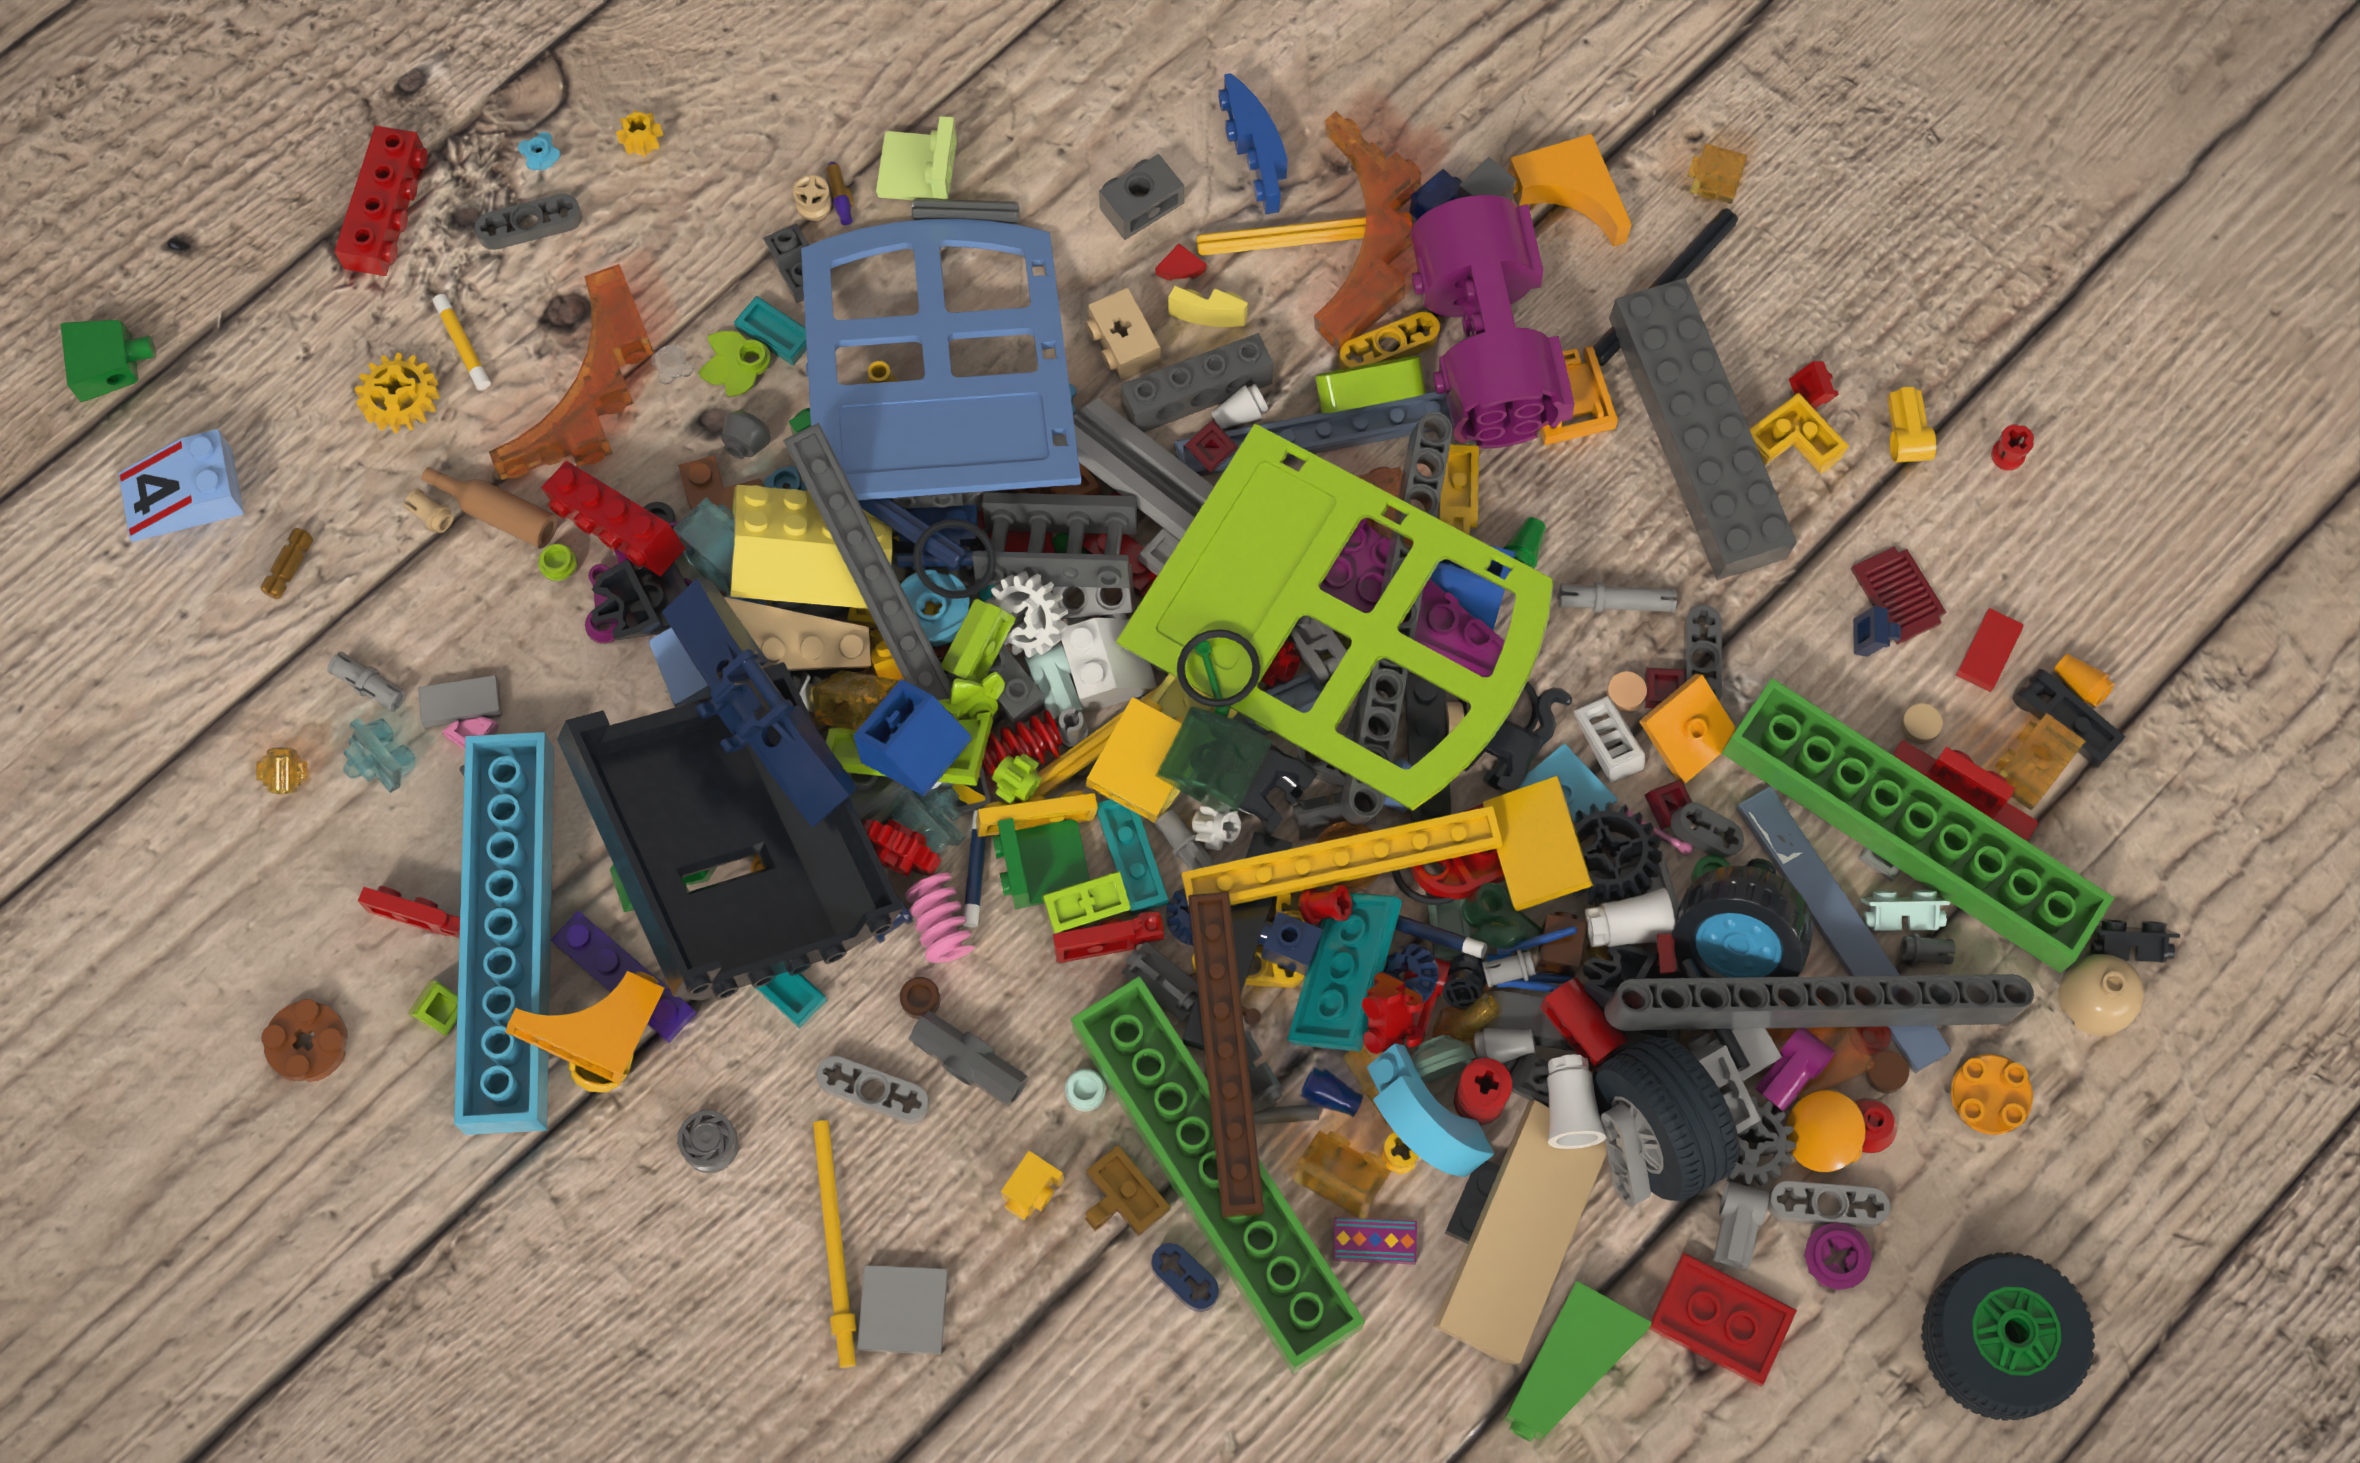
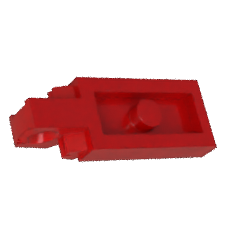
M1160 912L1140 913L1137 918L1128 921L1109 919L1100 923L1099 926L1084 929L1081 926L1061 931L1060 933L1053 934L1056 962L1064 963L1135 950V945L1164 940V927Z

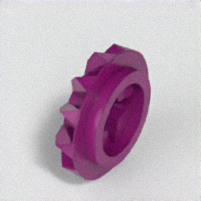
M1841 1223L1826 1224L1814 1231L1807 1240L1803 1255L1808 1266V1273L1819 1281L1820 1286H1827L1836 1291L1853 1288L1861 1283L1867 1276L1872 1262L1871 1250L1864 1236L1855 1228ZM1830 1246H1833L1837 1252L1851 1249L1852 1252L1848 1253L1847 1257L1843 1260L1844 1269L1840 1268L1837 1263L1824 1265L1823 1262L1831 1255Z

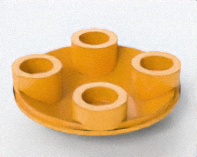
M1982 1054L1970 1058L1959 1067L1951 1083V1100L1957 1115L1970 1128L1984 1134L2000 1135L2015 1130L2025 1122L2033 1104V1090L2028 1078V1072L2023 1065L1997 1054Z
M1822 1090L1806 1095L1791 1110L1786 1126H1793L1794 1131L1786 1137V1140L1796 1143V1148L1791 1153L1800 1164L1813 1171L1832 1172L1860 1159L1866 1130L1863 1115L1855 1101L1842 1093Z

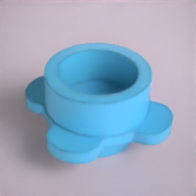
M541 132L537 137L529 141L523 140L519 143L518 150L521 154L525 155L528 169L534 171L546 170L559 160L560 151L552 145V136L548 132ZM538 149H542L541 152L536 153Z

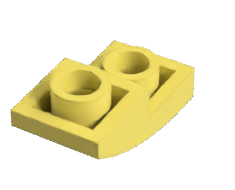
M1174 286L1168 297V315L1180 320L1212 327L1244 326L1247 322L1248 302H1245L1239 295L1233 292H1222L1214 288L1210 298L1207 300L1195 290H1184Z

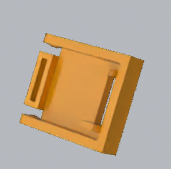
M1593 346L1584 347L1583 355L1586 362L1584 364H1581L1577 348L1562 351L1574 399L1572 418L1592 414L1593 420L1563 427L1561 421L1555 428L1550 427L1549 424L1543 426L1539 431L1544 446L1616 429L1618 419Z

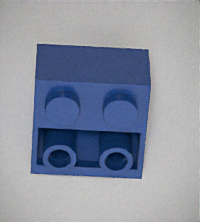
M1491 546L1514 558V551ZM1448 559L1440 561L1431 575V580L1445 593L1450 592L1458 599V604L1475 619L1479 618L1489 628L1494 630L1505 589ZM1492 560L1487 571L1505 580L1510 569Z
M902 679L853 735L861 763L924 797L972 740L971 735L933 695Z

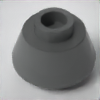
M736 410L726 414L724 417L721 440L725 444L724 449L733 457L738 459L753 457L771 442L769 428L754 415Z

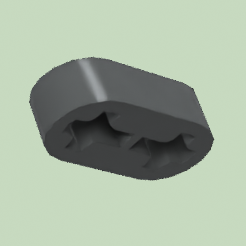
M1696 802L1688 803L1676 809L1671 816V827L1675 835L1708 855L1727 858L1741 851L1744 845L1743 832L1736 823ZM1692 815V823L1698 827L1691 829V821L1686 816ZM1718 834H1725L1724 840L1729 843L1728 846H1723V839Z

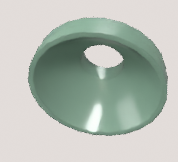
M1441 1035L1413 1047V1053L1410 1056L1424 1084L1463 1070L1473 1060L1478 1059L1472 1046L1461 1040L1453 1039L1450 1035Z

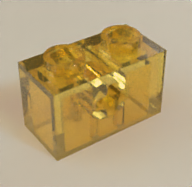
M844 670L838 671L812 687L817 723L858 730L900 680Z
M2047 713L2038 724L2030 720L2017 737L2022 742L2019 749L2014 752L2009 748L1995 765L2001 771L1999 774L2007 780L2008 784L2016 788L2011 797L2029 810H2032L2086 742ZM2033 756L2040 760L2038 764L2031 760Z

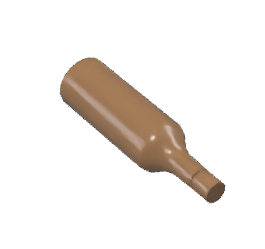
M427 467L422 474L423 481L451 494L458 501L464 513L528 544L542 549L546 547L554 536L558 524L557 515L480 479L460 481L431 467Z

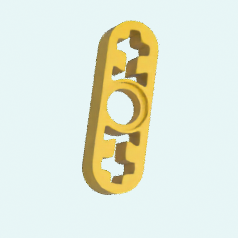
M1418 312L1348 340L1340 349L1339 366L1341 369L1413 356L1430 349L1438 341L1440 323L1433 314ZM1417 326H1421L1424 330L1429 329V335L1424 336L1422 332L1416 333ZM1392 337L1399 342L1400 347L1395 351L1388 352L1380 347L1379 342L1383 338ZM1407 337H1410L1409 344H1407ZM1369 345H1372L1371 352H1369ZM1350 353H1355L1357 357L1363 356L1362 363H1357L1355 359L1349 360Z

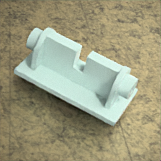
M1877 890L1873 891V897L1860 898V902L1870 906V912H1864L1863 922L1868 928L1871 927L1872 931L1902 930V916H1908V930L1937 931L1939 927L1946 926V912L1940 911V905H1950V901L1937 896V891L1913 890L1912 897H1897V891Z

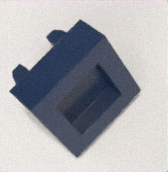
M1873 606L1853 619L1854 654L1868 657L1883 647H1889L1890 639L1895 641L1901 640V625L1888 622L1887 608Z

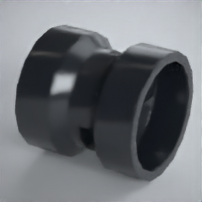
M1461 954L1451 960L1447 974L1448 977L1442 990L1443 997L1449 1005L1460 1010H1470L1476 1008L1481 1003L1484 986L1487 982L1482 962H1485L1484 960L1470 954Z

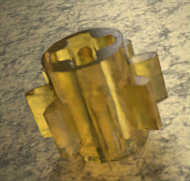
M288 747L271 748L267 750L266 756H262V761L256 762V780L263 781V786H266L267 791L270 793H293L297 790V785H301V780H307V761H300V756L297 755L295 749Z

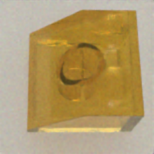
M1319 1130L1296 1165L1294 1181L1358 1218L1367 1219L1390 1177L1391 1170L1385 1167L1386 1161L1368 1151H1365L1364 1155L1350 1148V1141L1340 1134L1329 1131L1327 1135Z

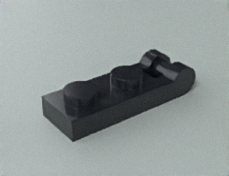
M2043 669L2036 670L2029 678L2030 684L2027 687L2019 688L2012 697L2014 703L2020 709L2033 714L2096 768L2102 764L2126 737ZM2042 693L2052 698L2048 704L2039 697Z

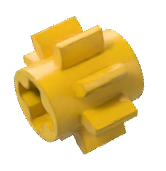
M634 110L626 118H620L623 130H618L616 135L619 143L624 144L628 155L634 152L646 157V154L654 149L659 150L660 146L657 137L663 136L661 124L655 123L653 113L650 112L646 115Z

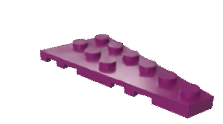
M1364 518L1360 521L1324 578L1320 589L1363 613H1370L1379 601L1390 540L1387 537L1383 538L1366 523L1367 520ZM1430 577L1423 588L1414 640L1481 677L1491 676L1505 641L1479 618L1475 619L1458 604V599L1450 592L1445 593Z

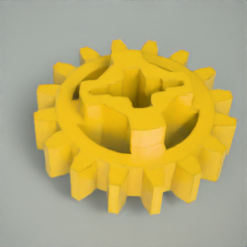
M401 353L396 354L394 361H389L386 355L381 356L382 364L379 366L370 362L368 366L371 373L369 375L360 373L358 376L364 386L355 387V392L359 397L356 403L369 423L375 422L381 431L389 424L394 433L399 432L401 425H406L410 431L414 430L413 421L417 419L422 423H426L425 411L435 412L436 407L432 400L440 398L436 388L439 385L428 364L426 362L420 364L415 355H411L405 361ZM375 403H379L380 407H387V411L380 409Z

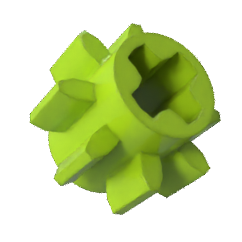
M1024 753L1021 757L1016 756L1015 759L1009 755L1006 756L998 765L992 777V780L997 783L996 786L999 787L995 794L1010 804L1019 798L1024 802L1028 801L1042 780V777L1037 775L1035 770L1039 763Z

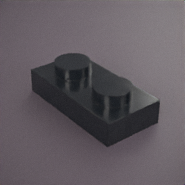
M1485 1161L1471 1172L1445 1234L1468 1244L1500 1166Z

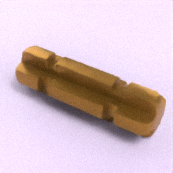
M294 528L287 539L290 543L282 547L269 570L272 572L271 576L267 575L260 586V589L267 596L280 599L287 588L284 585L285 582L291 581L304 558L302 552H307L313 542V537L305 530Z

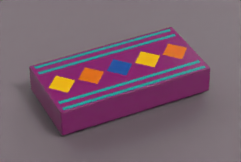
M1334 1217L1333 1261L1416 1264L1417 1221Z

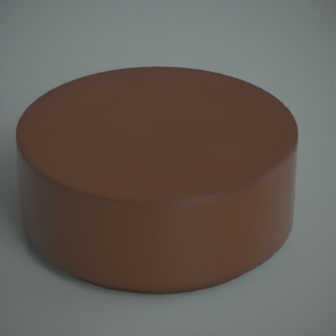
M912 978L901 988V1006L904 1012L914 1019H920L928 1010L935 1014L940 1006L941 997L939 989L928 978Z
M1882 1051L1874 1055L1868 1062L1865 1073L1867 1081L1873 1089L1889 1094L1898 1091L1907 1082L1909 1067L1906 1060L1898 1053Z

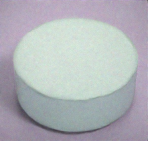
M1080 1069L1072 1073L1065 1084L1067 1101L1073 1108L1083 1112L1098 1108L1103 1103L1106 1095L1105 1082L1102 1076L1091 1069Z

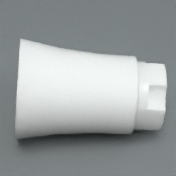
M1664 887L1640 896L1601 903L1600 907H1590L1585 910L1586 929L1592 947L1657 943L1658 934H1671L1672 936L1675 919L1669 894Z
M1575 1054L1552 1058L1548 1061L1549 1076L1547 1077L1550 1114L1548 1144L1555 1148L1576 1149L1590 1147L1603 1142L1606 1139V1134L1598 1111L1593 1076L1589 1071L1588 1058Z

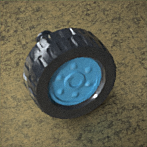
M1756 858L1747 862L1746 866L1720 867L1698 877L1684 893L1676 913L1672 931L1675 956L1679 963L1693 958L1703 978L1799 977L1810 951L1813 935V918L1802 895L1790 883L1776 875L1774 865L1768 860Z

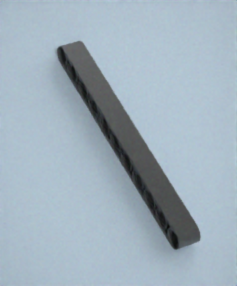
M1429 412L1419 420L1410 434L1398 498L1409 504L1411 499L1420 501L1425 508V512L1437 518L1452 437V424L1446 415L1440 412ZM1424 428L1434 430L1437 433L1438 440L1429 439L1424 433ZM1417 464L1428 466L1432 476L1422 475L1417 469ZM1396 509L1394 522L1401 525L1408 515ZM1393 530L1379 599L1411 550V548L1405 545L1403 535ZM1423 589L1406 615L1405 623H1401L1399 627L1400 633L1413 640ZM1383 658L1376 663L1363 684L1352 741L1392 762L1408 670ZM1377 682L1384 683L1389 687L1391 691L1390 698H1383L1377 693L1375 689ZM1369 720H1376L1382 724L1384 728L1383 736L1374 735L1368 727ZM1346 773L1341 798V812L1348 822L1362 825L1370 821L1382 810L1385 795ZM1355 795H1361L1369 801V812H1362L1356 808L1354 804Z
M2014 974L1629 979L1621 983L1604 1007V1014L1607 1021L1613 1027L1625 1031L1993 1025L2011 1023L2032 1003L2034 990L2025 978ZM1702 1000L1707 1002L1711 1007L1705 1005L1702 1002ZM1741 1000L1745 1001L1749 1005V1007L1745 1005ZM1624 1001L1630 1003L1634 1009L1628 1007ZM1663 1001L1668 1002L1672 1008L1668 1007Z

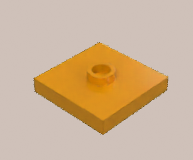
M1701 674L1693 675L1639 720L1676 780L1682 779L1683 784H1686L1718 757L1736 731L1733 722Z

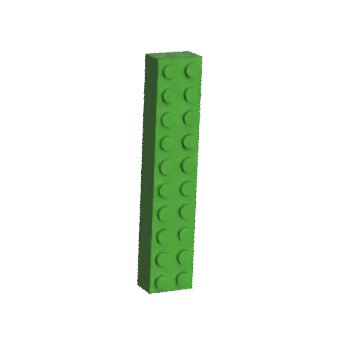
M1773 678L1770 679L1721 753L1929 889L1937 891V894L1949 900L2060 974L2076 961L2115 898Z
M1141 977L1135 978L1071 1018L1072 1031L1292 1375L1361 1331L1365 1324L1363 1317L1260 1160L1259 1168L1264 1214L1222 1218L1207 1078Z

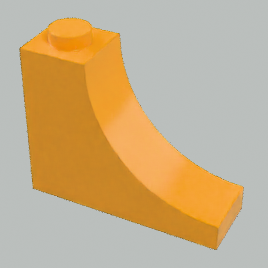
M1592 134L1510 158L1507 172L1516 178L1513 194L1519 206L1547 203L1571 208L1595 222L1604 231L1613 247L1627 243L1632 224Z
M627 971L618 986L607 997L579 1012L548 1016L515 1008L505 1033L618 1084L655 1010L664 987L658 985V980L647 973L637 971L634 974Z

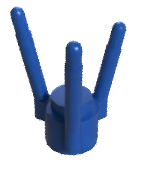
M1571 926L1513 944L1497 945V954H1487V962L1513 956L1512 953L1517 952V950H1525L1575 934L1578 931L1577 927ZM1536 973V975L1528 977L1529 981L1520 978L1493 986L1553 992L1559 986L1548 983H1566L1572 977L1568 975Z

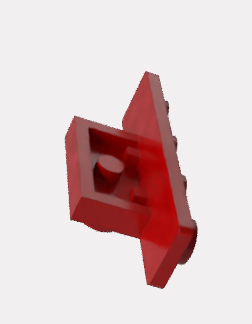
M1902 740L1893 752V756L2027 842L2038 826L2036 819L2007 803L2016 788L2009 785L2007 780L1999 773L1986 771L1974 764L1971 757L1966 753L1945 747L1939 757L1935 759L1905 740Z

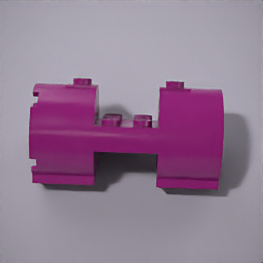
M1476 195L1443 203L1426 212L1415 222L1411 230V240L1418 268L1417 272L1412 273L1415 295H1422L1424 308L1428 307L1432 312L1443 316L1462 317L1464 335L1469 337L1451 347L1443 356H1440L1439 371L1433 372L1436 394L1443 393L1455 439L1461 444L1467 440L1476 441V445L1484 449L1502 448L1538 438L1537 430L1549 424L1550 427L1555 428L1561 421L1572 420L1574 399L1559 336L1547 337L1544 333L1534 329L1516 328L1511 304L1525 296L1530 289L1540 288L1542 285L1543 266L1529 206H1517L1513 201L1500 196Z

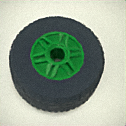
M2001 1252L1994 1255L1991 1253L1978 1257L1950 1274L1934 1290V1294L1931 1295L1929 1303L1925 1308L1926 1313L1923 1314L1924 1322L1921 1327L1923 1331L1921 1339L1924 1342L1922 1348L1926 1353L1924 1357L1929 1362V1370H1932L1934 1373L1932 1376L1935 1380L1939 1381V1386L1942 1389L1944 1388L1946 1390L1945 1393L1949 1397L1952 1396L1957 1404H1962L1963 1408L1970 1409L1975 1414H1981L1982 1417H1991V1419L1995 1420L2000 1418L2002 1421L2026 1419L2048 1411L2070 1398V1395L2075 1393L2077 1388L2083 1383L2082 1380L2086 1378L2087 1370L2090 1369L2092 1364L2090 1361L2094 1356L2092 1350L2095 1348V1343L2093 1342L2095 1334L2092 1332L2094 1326L2090 1320L2091 1314L2086 1310L2087 1304L2081 1299L2082 1295L2080 1292H2076L2075 1289L2077 1288L2069 1282L2066 1276H2062L2058 1269H2054L2048 1263L2044 1264L2039 1258L2034 1259L2033 1256H2024L2021 1253L2013 1254V1252Z

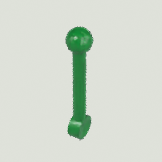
M1202 641L1195 646V650L1203 658L1214 698L1223 699L1210 658L1212 647L1208 641ZM1229 706L1214 707V712L1218 716H1226L1229 712Z

